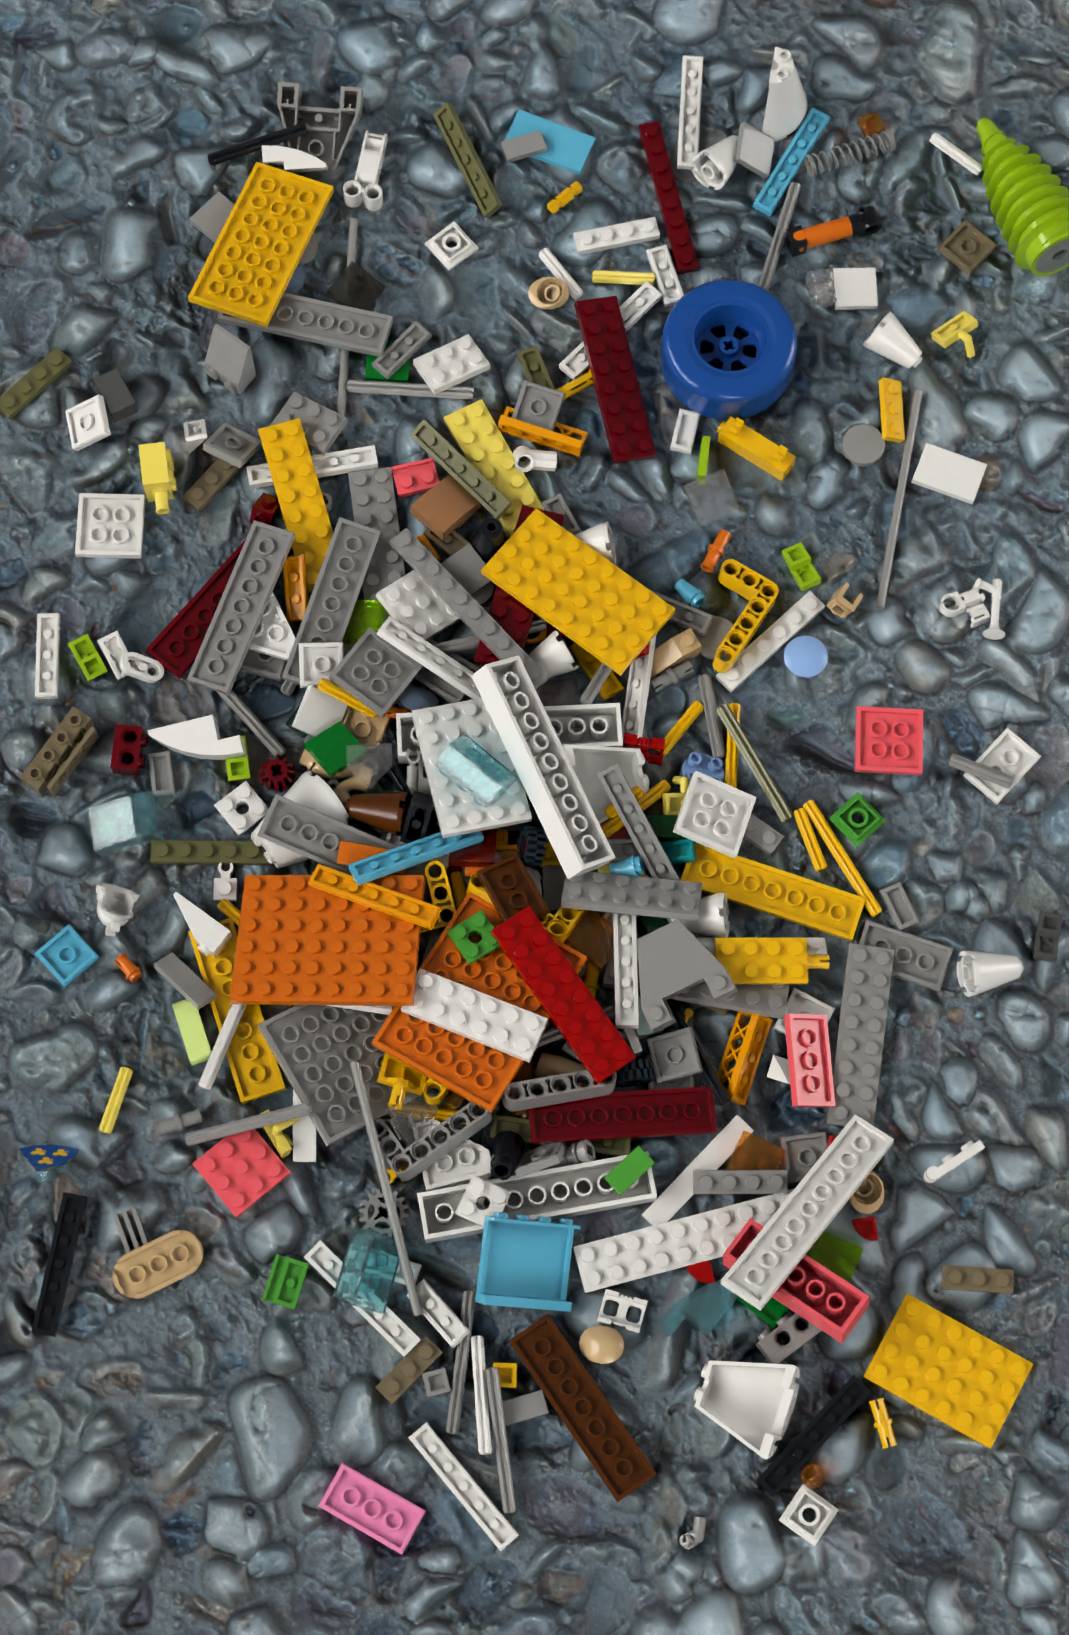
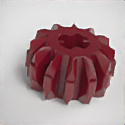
M278 754L275 756V760L268 756V764L261 762L262 770L258 771V775L262 777L260 779L261 785L266 784L268 791L274 787L275 793H279L280 787L287 791V784L293 785L294 780L292 778L297 776L296 771L293 770L295 768L294 763H288V757H284L281 760ZM281 771L282 774L280 776L277 774V777H275L273 773Z

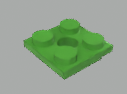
M859 792L829 817V820L856 848L886 822ZM852 815H861L864 822L860 824L855 823L852 820Z
M482 910L447 931V934L468 965L500 947L490 933L494 927ZM474 934L482 937V940L478 943H472L469 939Z

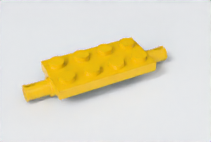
M807 938L714 939L715 949L712 955L729 971L735 984H808L809 969H829L830 962H827L830 960L829 955H809L807 953Z
M384 1053L376 1082L393 1087L388 1106L393 1108V1105L396 1103L395 1109L401 1110L406 1091L421 1096L427 1076Z

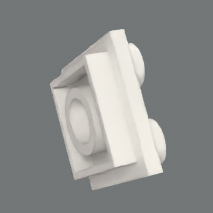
M455 221L425 242L427 248L448 271L478 250V246ZM451 241L457 243L453 248L446 246V244Z
M247 781L243 782L214 805L238 836L264 818L269 810ZM240 805H247L249 810L245 814L237 813V808Z
M472 1175L455 1214L484 1227L485 1216H494V1212L502 1213L511 1192ZM487 1198L490 1206L486 1210H480L476 1206L478 1199Z
M802 1484L778 1521L815 1547L835 1517L838 1509ZM811 1508L814 1510V1521L807 1522L803 1519L802 1513L804 1509Z

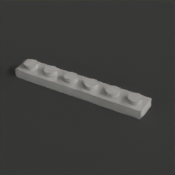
M618 763L597 773L652 878L681 881Z

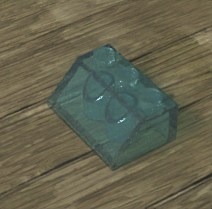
M464 735L449 743L434 764L439 768L441 774L450 777L456 782L459 789L468 792L474 797V801L477 804L486 808L494 804L518 778L468 735Z
M353 1229L333 1297L349 1305L384 1314L400 1261L395 1241L372 1229Z

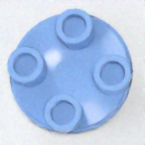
M799 636L792 639L784 651L785 666L793 674L807 679H811L822 672L828 661V653L824 644L812 636Z
M693 752L685 759L682 765V775L689 779V783L695 771L721 782H724L725 772L722 767L723 762L718 757Z

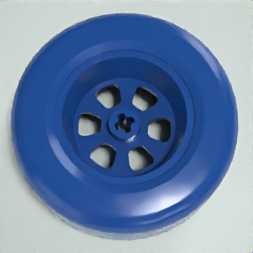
M728 279L702 284L681 297L666 319L660 351V363L664 379L671 392L683 405L702 416L718 420H728L730 416L735 419L737 417L744 419L754 416L770 407L782 395L789 383L797 352L796 329L785 306L773 294L760 286L745 281ZM725 329L726 335L717 338L711 332ZM738 331L747 337L739 340L733 336V333ZM702 342L712 344L714 351L702 354L700 352V344ZM755 346L756 357L750 358L745 356L743 348ZM714 360H718L723 363V368L720 370L709 364ZM740 362L745 369L732 371L731 364Z

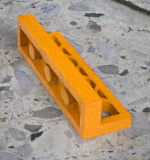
M508 406L505 409L504 415L500 416L498 421L500 432L580 457L588 436L586 431L556 422L554 428L558 429L560 433L508 417L509 414L513 415L515 409ZM577 435L581 437V440L569 436Z
M739 1011L737 1012L717 1076L722 1084L727 1080L729 1081L727 1092L730 1100L738 1105L745 1106L773 1020L760 1014L756 1015ZM744 1016L751 1017L749 1024L743 1028ZM742 1037V1045L736 1049V1041ZM735 1058V1067L728 1070L729 1062Z

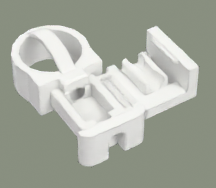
M975 584L971 590L958 594L956 591L944 595L939 605L940 612L946 617L952 618L963 612L969 613V616L971 615L972 617L970 619L971 628L987 623L991 618L983 604L985 596L983 593H979L980 588H976ZM950 600L956 603L949 608L944 606L945 601Z

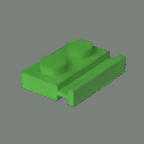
M276 1254L262 1300L296 1310L310 1264Z

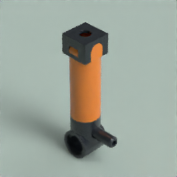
M874 206L859 207L858 211L852 215L802 228L801 225L789 228L786 232L785 241L791 256L795 257L805 254L806 250L859 234L872 235L882 228V224Z

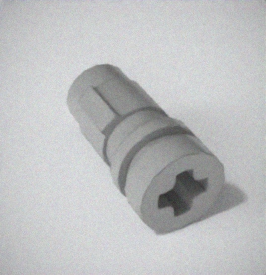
M585 1139L571 1144V1147L566 1148L561 1162L547 1167V1169L595 1161V1149L591 1141Z

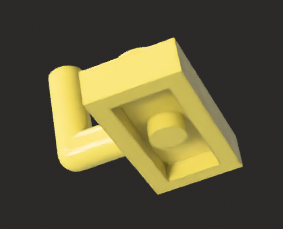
M963 311L931 332L932 340L947 348L961 339L964 341L967 357H974L973 340L968 333L978 327V321Z
M674 776L672 778L673 784L680 785V792L662 793L663 815H679L689 786V779L687 777Z
M267 1109L266 1111H264V1112H262V1113H260V1114L267 1113V1112H270V1111H269V1109ZM299 1118L263 1127L281 1159L290 1155L292 1150V1141L286 1133H282V1130L300 1121Z

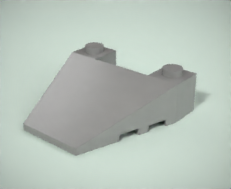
M278 82L277 105L283 128L285 129L300 123H304L307 128L306 135L288 140V147L315 156L327 164L328 171H336L362 115L364 94L362 88L341 86L339 109L301 106L302 88L300 84Z
M678 919L637 939L641 1009L651 1030L654 1032L676 1023L666 1000L706 981L713 998L717 1002L738 992L729 971Z

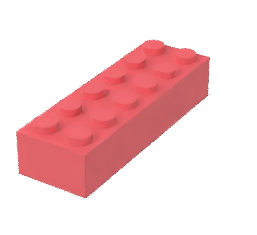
M750 1218L724 1252L723 1265L730 1269L763 1229V1226ZM806 1254L772 1296V1298L841 1344L869 1307L870 1297Z

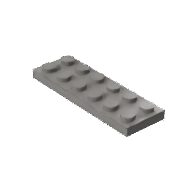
M587 872L571 879H567L565 876L561 908L698 921L702 883Z

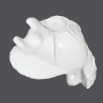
M98 883L96 885L98 899L97 914L102 924L106 925L105 935L115 937V932L120 931V926H123L130 918H133V905L140 895L117 885Z

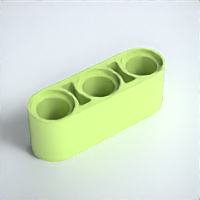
M187 999L173 1003V1010L191 1065L208 1061L212 1050L199 1010Z

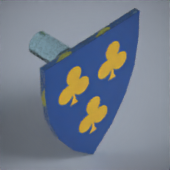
M38 1145L19 1148V1151L35 1171L38 1172V1182L46 1183L48 1181V1170L65 1167V1164L75 1158L79 1149L59 1145Z

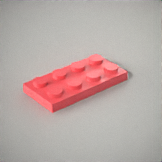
M785 1014L784 1022L792 1107H834L835 1096L827 1015Z

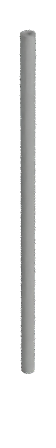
M351 218L349 224L344 306L349 307L353 306L358 219ZM341 349L337 413L345 416L350 351Z
M920 390L914 391L876 608L881 610L885 608L919 417L923 394Z
M355 1061L350 1063L413 1315H421L423 1311L360 1063Z

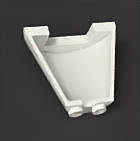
M775 47L762 132L775 141L787 138V135L793 131L796 132L802 125L807 111V98L790 51Z
M573 744L562 745L599 824L608 819L604 809L613 803L597 773L618 763L631 789L634 786H639L643 793L649 790V778L642 772L645 758L640 749Z
M311 771L303 773L283 796L348 825L347 818L349 815L337 795L320 776H311L313 775ZM264 819L251 833V839L258 847H264L266 850L264 852L265 858L270 864L274 863L277 869L310 859L257 836Z
M709 1360L708 1364H705L702 1369L701 1377L705 1378L704 1384L696 1389L694 1395L696 1403L694 1407L762 1458H771L777 1450V1446L774 1444L777 1440L783 1439L794 1410L799 1390V1384L795 1383V1377H800L798 1366L792 1364Z

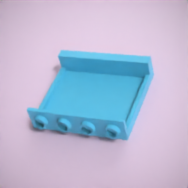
M494 1212V1216H485L475 1302L483 1305L571 1312L572 1302L566 1301L573 1235L574 1229L581 1230V1226L573 1224L571 1219L559 1218L558 1222H551L550 1217L537 1216V1220H530L529 1215L516 1214L515 1218H508V1213Z

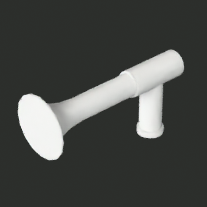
M978 578L975 582V587L992 593L990 626L987 630L983 631L982 635L987 639H1002L1006 635L999 627L1002 580L993 579L992 584Z

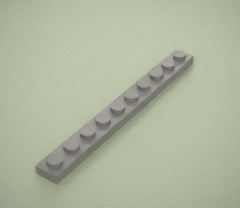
M407 528L390 540V545L499 660L519 655L535 690L548 680V675Z

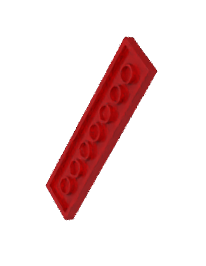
M527 906L491 930L492 936L597 1085L636 1058L530 906Z

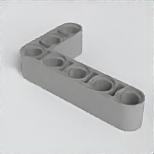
M587 1070L513 1082L504 1091L503 1104L509 1111H521L606 1096L614 1091L617 1078L616 1072L606 1078L610 1083L600 1082L598 1085ZM578 1083H585V1084H587L588 1086H587V1087H580V1086L577 1085V1084H578ZM555 1087H563L565 1090L557 1091ZM540 1091L542 1094L534 1095L532 1092ZM517 1095L519 1098L511 1099L509 1096Z
M470 1102L405 1149L385 1121L379 1118L374 1122L376 1130L379 1128L384 1129L378 1135L383 1157L400 1180L409 1181L487 1126L492 1121L493 1113L485 1110L483 1115L476 1116V1112L483 1108ZM460 1123H466L463 1129H456ZM447 1136L445 1142L437 1143L440 1137ZM396 1146L392 1153H387L389 1147ZM428 1150L424 1157H418L421 1151ZM409 1164L406 1170L399 1171L401 1165Z

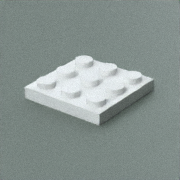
M79 493L75 556L142 559L145 495Z
M415 570L376 594V598L393 619L426 641L460 620L455 612Z
M695 771L692 774L673 832L731 858H735L757 797Z

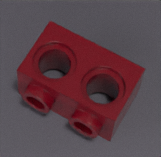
M115 724L110 766L113 774L140 776L141 768H145L146 758L143 755V747H147L148 734H145L142 726ZM130 736L137 737L133 743H127V738ZM128 757L134 758L131 764L123 763Z

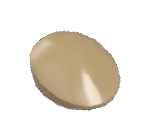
M543 277L531 284L528 296L531 303L537 308L555 309L566 303L569 297V288L566 283L556 277Z
M871 1171L850 1197L849 1202L855 1211L862 1214H871L882 1205L884 1186L880 1177L874 1171Z
M597 1325L583 1332L580 1337L579 1347L581 1353L588 1360L606 1364L616 1361L623 1354L624 1341L617 1330L608 1326Z

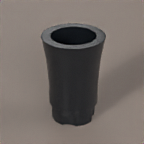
M502 1131L495 1135L490 1162V1172L494 1178L507 1180L514 1172L519 1157L525 1148L524 1140L519 1134L513 1131Z

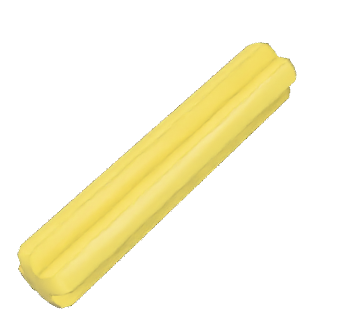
M594 270L592 281L594 283L643 285L647 281L654 285L655 275L654 273Z
M121 1067L99 1126V1130L103 1133H112L133 1073L130 1068Z

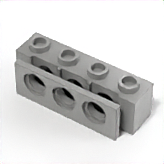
M796 1313L791 1317L786 1314L776 1322L778 1327L771 1332L768 1328L758 1336L760 1341L756 1346L769 1363L779 1364L822 1330ZM796 1320H803L806 1324V1330H798L795 1326ZM778 1334H783L787 1337V1345L778 1343L776 1338Z

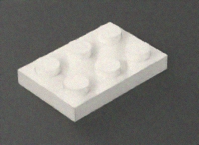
M469 334L413 359L414 367L434 395L490 369V363Z

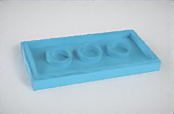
M519 109L505 140L540 130L547 147V152L530 157L580 175L595 144L596 137Z

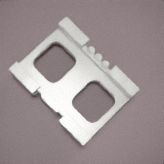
M606 1289L597 1321L608 1325L612 1323L619 1327H626L625 1330L639 1333L648 1301L634 1297V1299L632 1297L628 1298V1296L624 1297L623 1294L619 1296L620 1292ZM606 1300L618 1302L619 1307L616 1316L612 1317L603 1313ZM630 1306L639 1308L642 1311L638 1323L626 1320L627 1310Z

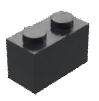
M417 791L414 792L400 838L401 842L410 843L426 837L434 809L431 795Z

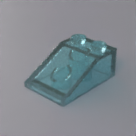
M153 791L129 794L88 808L94 852L151 843V840H162L156 798Z

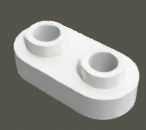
M128 652L120 660V669L123 673L142 681L156 683L164 675L163 665L159 661L144 655ZM127 662L132 663L133 668H130ZM148 670L153 671V674H154V675L151 676V675L148 673Z

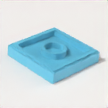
M70 924L34 953L64 988L100 958Z

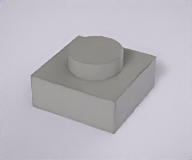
M445 1368L422 1373L428 1398L451 1392Z

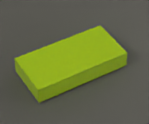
M703 436L701 440L697 484H705L711 436Z

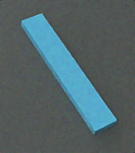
M814 108L810 110L755 199L753 208L769 216L773 214L789 188L790 183L803 165L805 156L809 155L830 121V116Z
M481 831L442 838V834L439 832L348 864L349 871L357 886L477 844L484 841V836Z

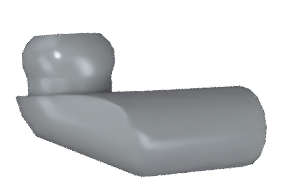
M694 1517L693 1529L681 1535L679 1539L682 1547L692 1549L704 1540L706 1518Z

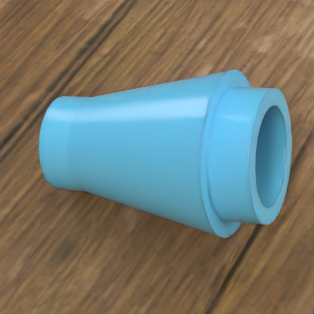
M682 578L675 584L674 588L678 591L686 605L698 609L706 601L704 592L688 583L685 579Z
M632 855L610 864V874L639 877L640 874H644L642 857Z

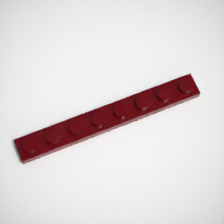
M655 121L639 124V134L677 274L698 271L697 258L660 123Z

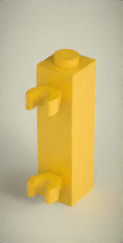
M730 416L727 422L723 421L717 429L719 433L717 441L780 481L784 480L794 466L796 456L788 452V448L783 445L778 446L744 425L745 422L737 417L735 419Z

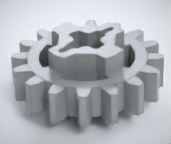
M376 1189L375 1196L368 1193L369 1201H361L365 1208L359 1209V1213L364 1215L359 1221L360 1223H366L363 1227L364 1231L371 1229V1237H374L377 1233L380 1240H383L384 1235H388L389 1239H392L393 1232L389 1217L378 1218L380 1217L379 1211L381 1209L387 1211L386 1204L380 1201V1199H384L383 1193ZM395 1190L393 1197L396 1209L400 1210V1225L406 1228L407 1224L403 1220L409 1219L410 1216L404 1213V1211H407L409 1206L402 1205L405 1198L400 1197L398 1199V1192ZM372 1205L374 1208V1215L369 1219L368 1213ZM387 1225L389 1228L379 1229L377 1226Z

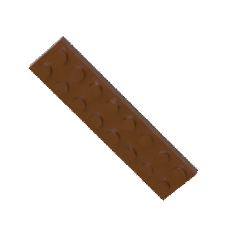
M549 1314L509 1340V1343L617 1503L657 1475Z

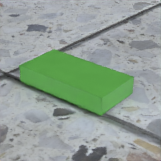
M637 1146L604 1179L621 1196L655 1162Z

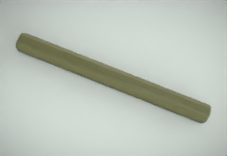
M728 704L719 706L716 709L718 715L780 820L785 822L793 817L791 810Z

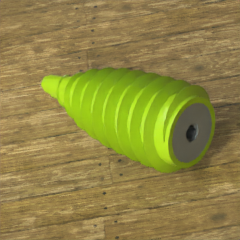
M987 117L980 119L977 122V131L982 144L981 154L984 156L981 167L984 171L982 181L987 188L986 198L991 202L990 210L996 216V225L1002 230V238L1008 243L1009 252L1014 255L1016 265L1022 269L1031 270L1036 276H1046L1065 269L1069 266V189L1065 186H1060L1061 179L1059 176L1051 174L1052 168L1050 165L1041 164L1042 159L1040 155L1029 154L1030 148L1027 145H1015L1016 139L1008 138L1004 131H1001L992 120Z

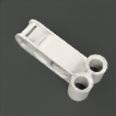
M366 130L355 180L347 181L343 186L344 202L348 207L355 208L360 206L361 203H365L366 208L370 211H377L382 208L383 193L378 182L386 151L388 134H373Z

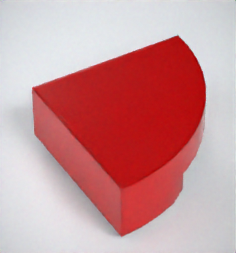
M875 1217L851 1220L855 1231L861 1237L871 1241L879 1240Z
M709 1260L686 1266L689 1274L697 1281L704 1284L716 1283Z

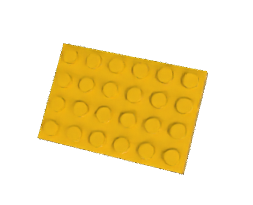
M906 1293L862 1378L991 1449L1033 1363Z

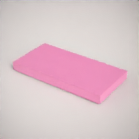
M343 1463L318 1507L400 1554L404 1553L426 1512L424 1509Z

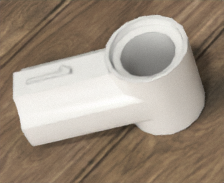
M519 446L513 452V459L516 468L521 472H528L530 470L555 471L557 452L531 450L527 446ZM523 456L528 457L526 461H519Z

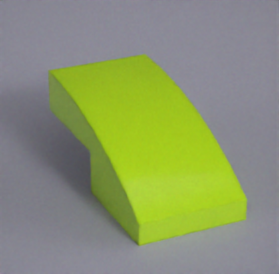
M801 542L781 550L784 560L801 592L821 584V578L813 567L811 557Z
M88 634L68 643L88 682L108 672Z
M245 735L241 737L244 740L247 756L225 759L228 781L251 779Z

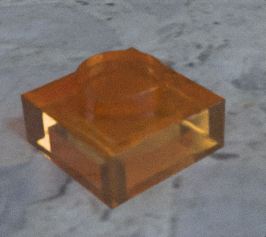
M877 111L859 117L857 120V124L864 137H872L874 133L880 134L881 131H885V126Z

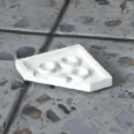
M272 592L248 650L288 661L296 637Z
M433 1118L411 1124L414 1140L417 1141L441 1122ZM447 1136L440 1137L437 1143L445 1142ZM468 1138L422 1171L426 1191L469 1182L472 1175L479 1178L491 1176L490 1151ZM428 1150L421 1151L418 1157H424Z

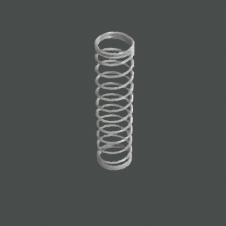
M887 129L881 131L880 135L874 133L872 138L866 136L864 140L859 138L857 142L850 141L849 146L843 143L841 148L839 146H835L833 150L828 148L826 153L819 151L818 156L814 153L811 156L806 155L805 165L807 172L812 178L817 174L816 165L812 158L815 155L818 159L819 170L821 174H824V168L819 159L820 153L825 155L827 168L830 172L832 171L831 163L827 156L828 150L833 153L835 166L839 169V162L835 154L836 148L841 151L842 162L846 167L847 160L843 152L844 145L848 147L851 163L854 164L855 158L850 148L851 143L856 145L858 159L862 162L863 157L858 146L859 140L864 143L866 157L870 159L866 138L871 140L873 153L877 157L878 150L873 141L875 135L879 137L881 151L885 154L886 149L881 138L882 133H884V140L888 150L891 152L895 151L896 142L891 130Z

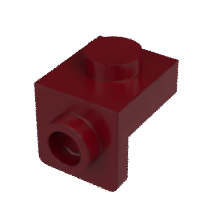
M263 492L252 506L250 523L253 524L255 520L271 525L272 519L281 509L278 498Z

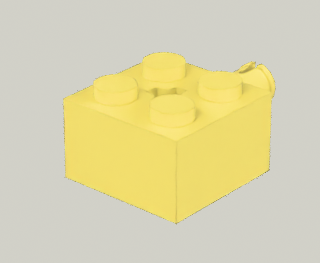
M165 442L140 444L138 446L142 483L148 502L155 501L157 514H167L170 512L168 500L174 499L173 491H177L176 479L173 473L175 466L171 449L166 448Z

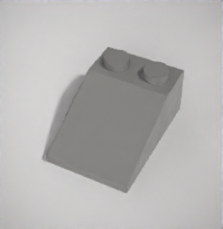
M215 324L205 359L206 372L212 379L222 381L228 390L232 392L235 390L241 395L256 377L251 347L218 324Z

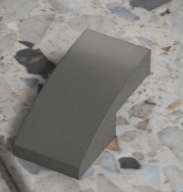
M1043 911L1039 912L1033 959L1056 962L1058 942L1061 935L1062 915Z

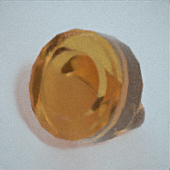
M817 1463L809 1464L801 1473L802 1482L811 1490L821 1487L827 1478L826 1472Z

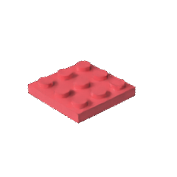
M857 706L854 772L921 776L923 769V710Z
M256 1129L224 1137L192 1163L236 1218L291 1174Z

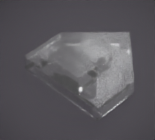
M392 743L346 745V767L369 789H372L377 781L392 767Z
M411 1097L404 1098L401 1110L395 1109L396 1103L393 1105V1108H386L391 1117L389 1121L399 1141L403 1140L406 1148L432 1130L434 1117L438 1110L437 1106L417 1101Z

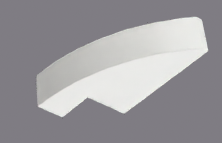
M213 715L147 730L148 735L154 741L186 756L209 760H225L247 756L244 740L240 735L224 739L220 738L217 719Z

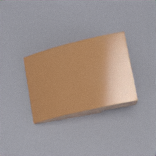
M450 475L434 485L411 505V515L441 540H444L454 529L458 530L482 504Z

